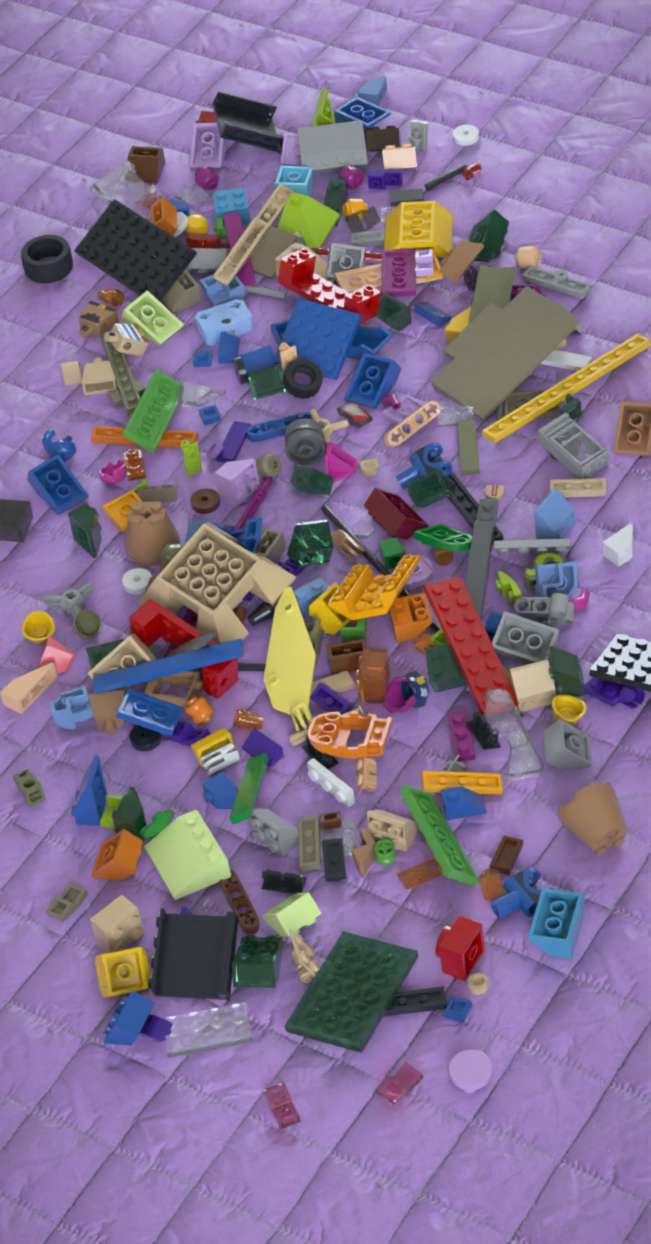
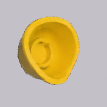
M35 611L25 618L21 630L23 635L31 642L41 644L46 642L49 636L52 637L55 631V624L48 613Z
M557 695L552 700L553 717L555 721L561 719L570 725H575L585 714L586 704L574 696Z

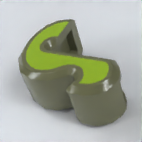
M552 552L538 554L532 561L533 568L526 567L523 571L524 586L529 590H535L534 585H537L536 565L567 562L562 555Z

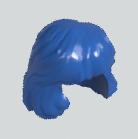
M46 431L42 444L50 458L59 454L65 462L75 455L76 446L72 442L71 436L67 435L66 438L52 443L51 439L55 436V431Z

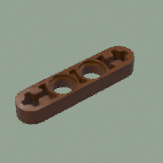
M230 870L231 877L229 880H231L232 885L229 886L227 880L220 879V887L232 911L236 912L239 917L238 923L242 931L246 934H255L260 929L259 917L237 874ZM233 892L241 893L238 897L230 896ZM240 907H248V910L245 912L238 911ZM249 918L253 925H249L246 919Z

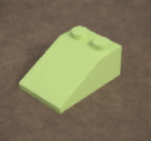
M148 290L126 307L121 317V321L124 324H137L145 338L159 346L184 326Z

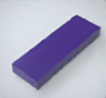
M233 422L222 444L223 449L216 457L218 462L226 463L236 460L247 438V429L251 426V423Z

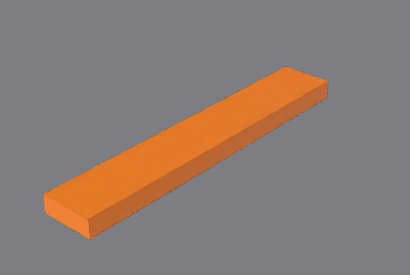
M95 426L91 435V443L138 445L122 435L125 428ZM165 430L157 446L180 448L183 440H188L193 444L198 440V432Z

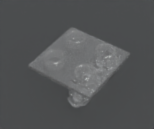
M453 400L437 402L440 406V410H437L438 427L457 425V422L474 420L473 407H469V405L461 406Z
M344 817L341 821L342 827L324 830L320 828L321 861H324L322 840L342 838L344 858L353 857L352 849L360 847L358 823L354 824L350 817Z

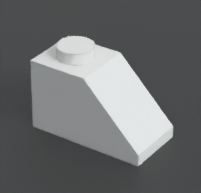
M632 524L627 525L602 542L603 556L618 567L633 558Z

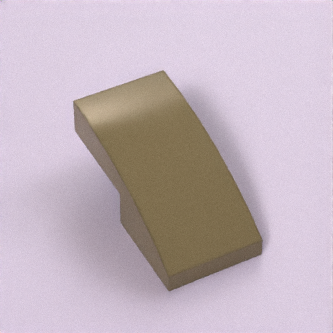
M69 883L60 897L56 895L45 913L63 922L77 910L89 893L87 890Z

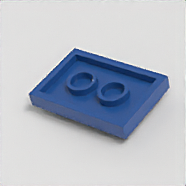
M128 688L116 717L172 737L184 707Z

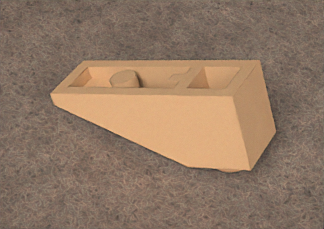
M49 663L12 680L0 692L3 705L22 714L57 678L54 663Z

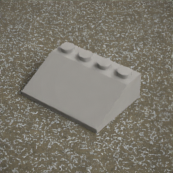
M362 120L297 128L302 167H313V175L337 173L347 165L354 166L360 170L368 169Z

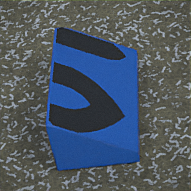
M429 302L415 303V312L438 327L452 319L450 315Z

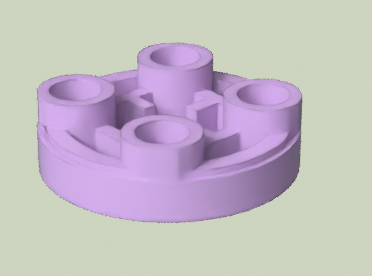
M464 1050L457 1053L451 1059L448 1066L450 1080L455 1086L463 1089L466 1093L475 1092L476 1089L484 1087L493 1078V1067L490 1058L478 1050Z

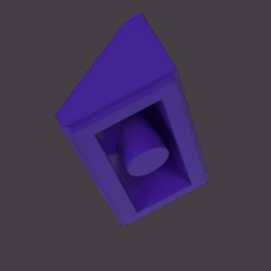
M323 682L318 684L310 696L311 700L327 712H339L342 715L349 712L354 706Z
M257 729L250 733L242 746V749L253 757L266 753L269 757L267 763L269 768L284 757L282 746Z

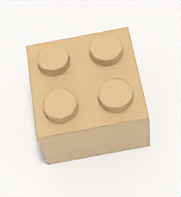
M123 895L119 896L90 919L96 945L105 953L125 950V948L134 941L139 940L144 934L138 907Z

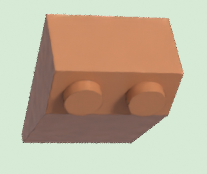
M621 401L614 454L650 456L651 403Z

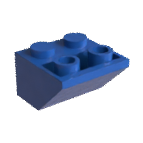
M133 990L128 997L124 995L120 1004L115 1009L111 1021L103 1032L107 1034L103 1042L113 1045L132 1046L155 1003Z

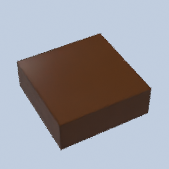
M339 811L320 814L322 830L342 827Z

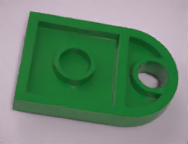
M443 524L414 531V539L421 541L422 544L432 545L438 550L465 551L471 548V535Z

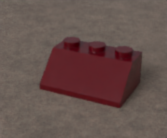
M374 488L363 505L368 510V514L377 519L381 527L389 531L388 535L392 538L397 537L406 540L414 536V531L429 527L397 494Z

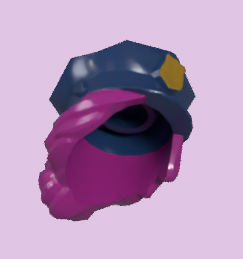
M417 671L407 673L405 676L395 677L386 689L387 695L383 700L382 706L390 713L397 711L403 713L412 706L415 709L425 706L429 694L427 679Z

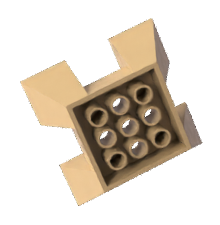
M206 522L155 578L137 604L141 607L149 599H152L174 615L185 605L198 614L196 629L204 635L215 632L217 635L213 638V641L217 644L242 639L243 641L249 633L235 615L233 609L249 591L273 606L281 597L285 588L293 583L296 576L271 560L247 551L237 544L238 540L212 523Z

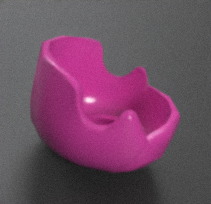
M118 460L116 465L109 462L105 468L99 470L100 479L107 484H116L124 480L126 477L125 461Z

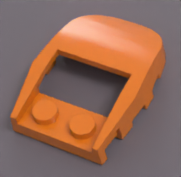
M350 711L349 715H341L339 712H327L316 716L311 721L307 734L310 743L318 751L336 757L357 759L384 755V749L390 730L393 728V723L390 716H388V719H378L376 714L370 713L368 716H360L358 712ZM352 730H368L363 744H358V747L347 746Z

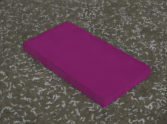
M415 249L382 250V297L416 296Z

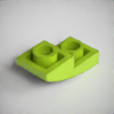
M497 571L498 579L495 580L497 591H501L503 598L508 597L509 601L515 604L517 599L522 597L519 587L507 574Z

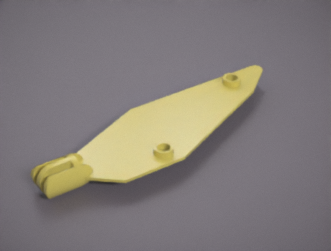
M288 586L283 591L275 608L263 680L273 709L291 715L296 732L298 733L302 731L299 721L305 730L309 728L308 722L311 723L313 720L309 709L316 653L293 589Z

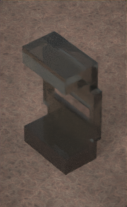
M374 206L368 210L364 209L347 216L345 219L351 233L364 232L381 222ZM357 214H362L368 228H363Z

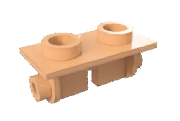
M281 343L279 347L283 375L286 366L293 360H298L296 346L290 347L287 343Z
M373 757L358 758L355 769L358 770L355 782L358 785V794H361L363 789L368 792H374L377 788L376 760Z

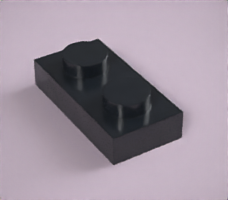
M342 838L322 840L326 881L347 879Z

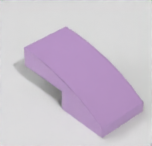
M433 249L417 250L415 252L416 277L433 275Z

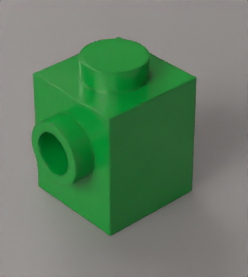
M397 537L379 542L380 556L387 570L396 568L397 563L405 555L403 544H399Z

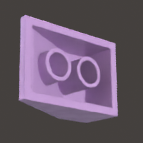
M194 123L190 169L208 166L210 168H222L229 140L220 137L217 123Z

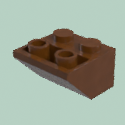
M132 146L127 159L126 181L158 183L166 164L163 148Z
M365 639L326 645L331 675L346 670L349 673L370 669Z

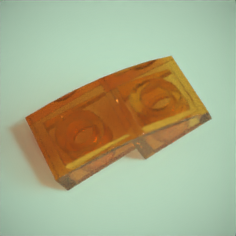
M130 449L123 452L128 481L146 478L141 449Z

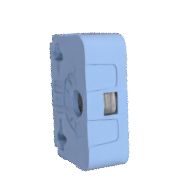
M235 299L200 311L195 316L197 330L207 345L219 343L221 332L237 337L254 329L252 314L243 300Z

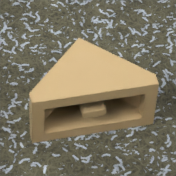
M79 361L61 363L65 385L82 383V364Z

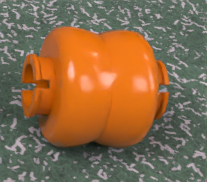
M195 695L186 702L188 706L185 708V712L191 716L194 723L199 724L202 722V724H205L213 717L211 714L214 708L208 704L204 696L197 698Z

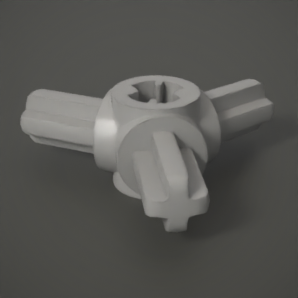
M88 582L79 590L70 589L65 591L62 596L47 595L45 597V605L61 606L62 610L72 614L74 619L83 609L84 598L92 593L95 588L92 583Z

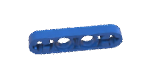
M303 412L248 427L247 436L251 442L283 436L287 427L286 424L298 419H312L310 412ZM270 428H277L276 430L272 431L268 430Z

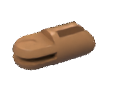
M336 530L331 535L332 544L352 563H355L356 560L348 552L359 558L361 554L354 546L362 552L365 550L344 530Z

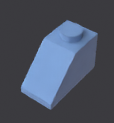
M381 76L364 83L361 90L358 91V97L380 107L387 91L386 76Z

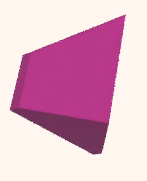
M329 441L325 455L326 486L353 475L357 467L356 458Z

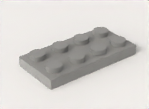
M570 539L494 541V549L499 555H510L511 551H517L518 554H530V551H536L537 554L549 552L548 550H555L556 553H567V550H572Z

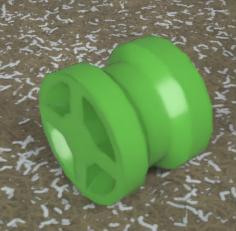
M388 839L376 842L374 846L376 861L381 865L392 864L396 860L394 843Z

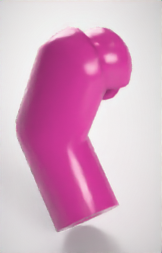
M582 590L578 598H573L569 601L575 604L574 611L583 610L587 607L590 596L587 590Z

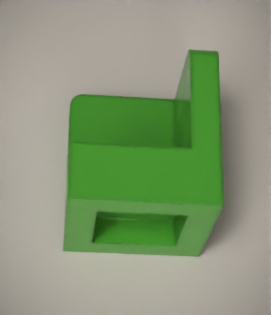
M366 618L357 619L356 627H341L342 642L365 639L366 641Z

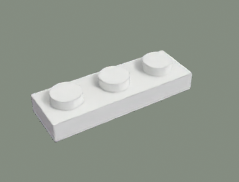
M314 758L307 762L308 775L312 781H317L326 792L332 793L340 803L343 802L348 807L355 803L352 788Z

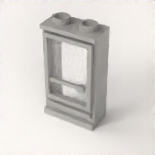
M566 412L538 430V443L578 479L591 477L594 472L606 467L609 463L610 451L606 450L576 424Z

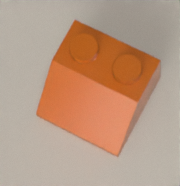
M122 829L100 845L91 877L122 881L128 876H132L137 870L136 864L142 853L143 840L125 829Z

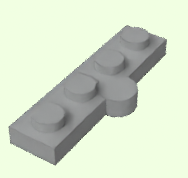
M531 265L522 275L523 281L580 299H584L592 289L590 283L570 278L564 270L554 273Z

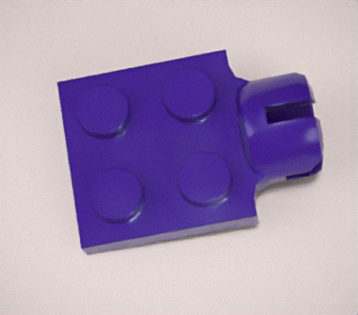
M595 677L583 686L586 694L612 707L622 703L631 709L638 708V705L632 702L634 701L641 705L645 698L642 689Z

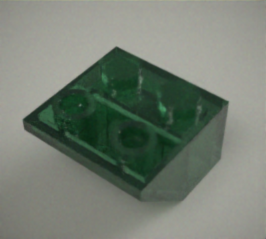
M327 520L295 524L287 556L298 567L329 563L334 548L329 522Z
M554 646L549 647L550 655L547 656L551 667L549 668V674L551 679L555 680L556 693L574 697L586 695L583 672L577 655Z
M130 787L128 792L123 795L118 807L112 812L115 832L117 834L122 829H125L144 842L145 839L139 833L147 825L143 806L135 787Z

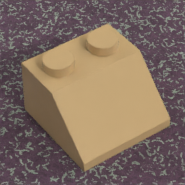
M548 659L510 669V682L517 702H519L517 708L520 712L552 704V700L556 696V689Z

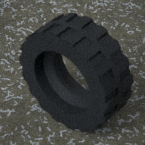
M307 359L293 360L286 366L282 383L290 395L292 394L300 399H308L319 392L323 380L322 370L314 362ZM296 373H305L311 377V383L308 385L299 384L295 381L294 376Z

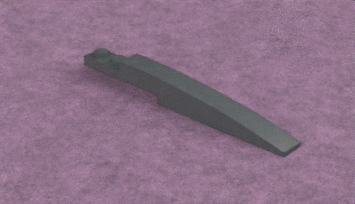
M480 499L465 584L481 622L499 501L496 499Z

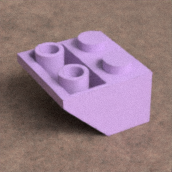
M254 459L226 462L215 472L220 500L235 508L260 487L256 461Z

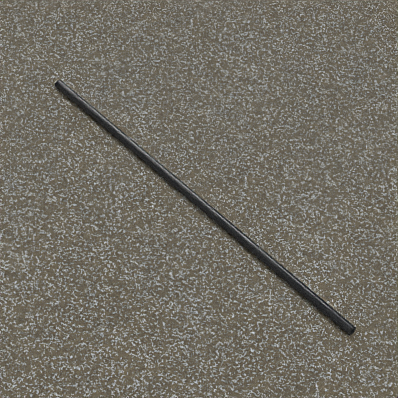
M327 505L322 506L321 510L337 528L347 532L365 549L364 552H360L384 576L391 575ZM405 588L400 593L402 597L411 596ZM433 619L429 626L435 632H438L441 626ZM517 707L508 709L517 720L523 718V714Z

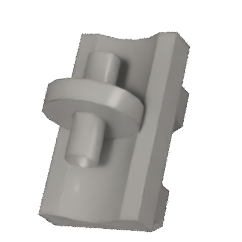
M412 120L411 135L409 136L412 146H415V150L426 152L428 122Z

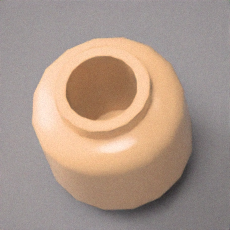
M535 246L521 247L517 254H515V262L522 269H528L531 265L537 267L542 258L540 250Z

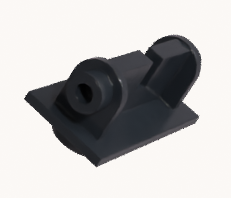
M480 712L474 713L473 720L465 724L483 750L501 748L498 742L499 736L490 725H487L488 722L484 714Z
M308 735L306 736V745H303L302 749L310 759L314 758L326 769L339 764L334 756L315 749L310 743Z
M267 869V871L262 872V879L264 881L261 889L302 893L307 878L300 873L285 872L281 874L279 871Z

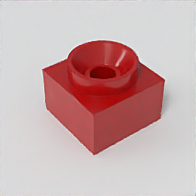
M459 915L453 926L447 925L443 928L435 947V955L441 958L443 973L463 981L467 979L485 951L483 926L481 923Z

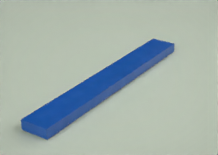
M242 639L93 676L94 693L107 692L243 657Z

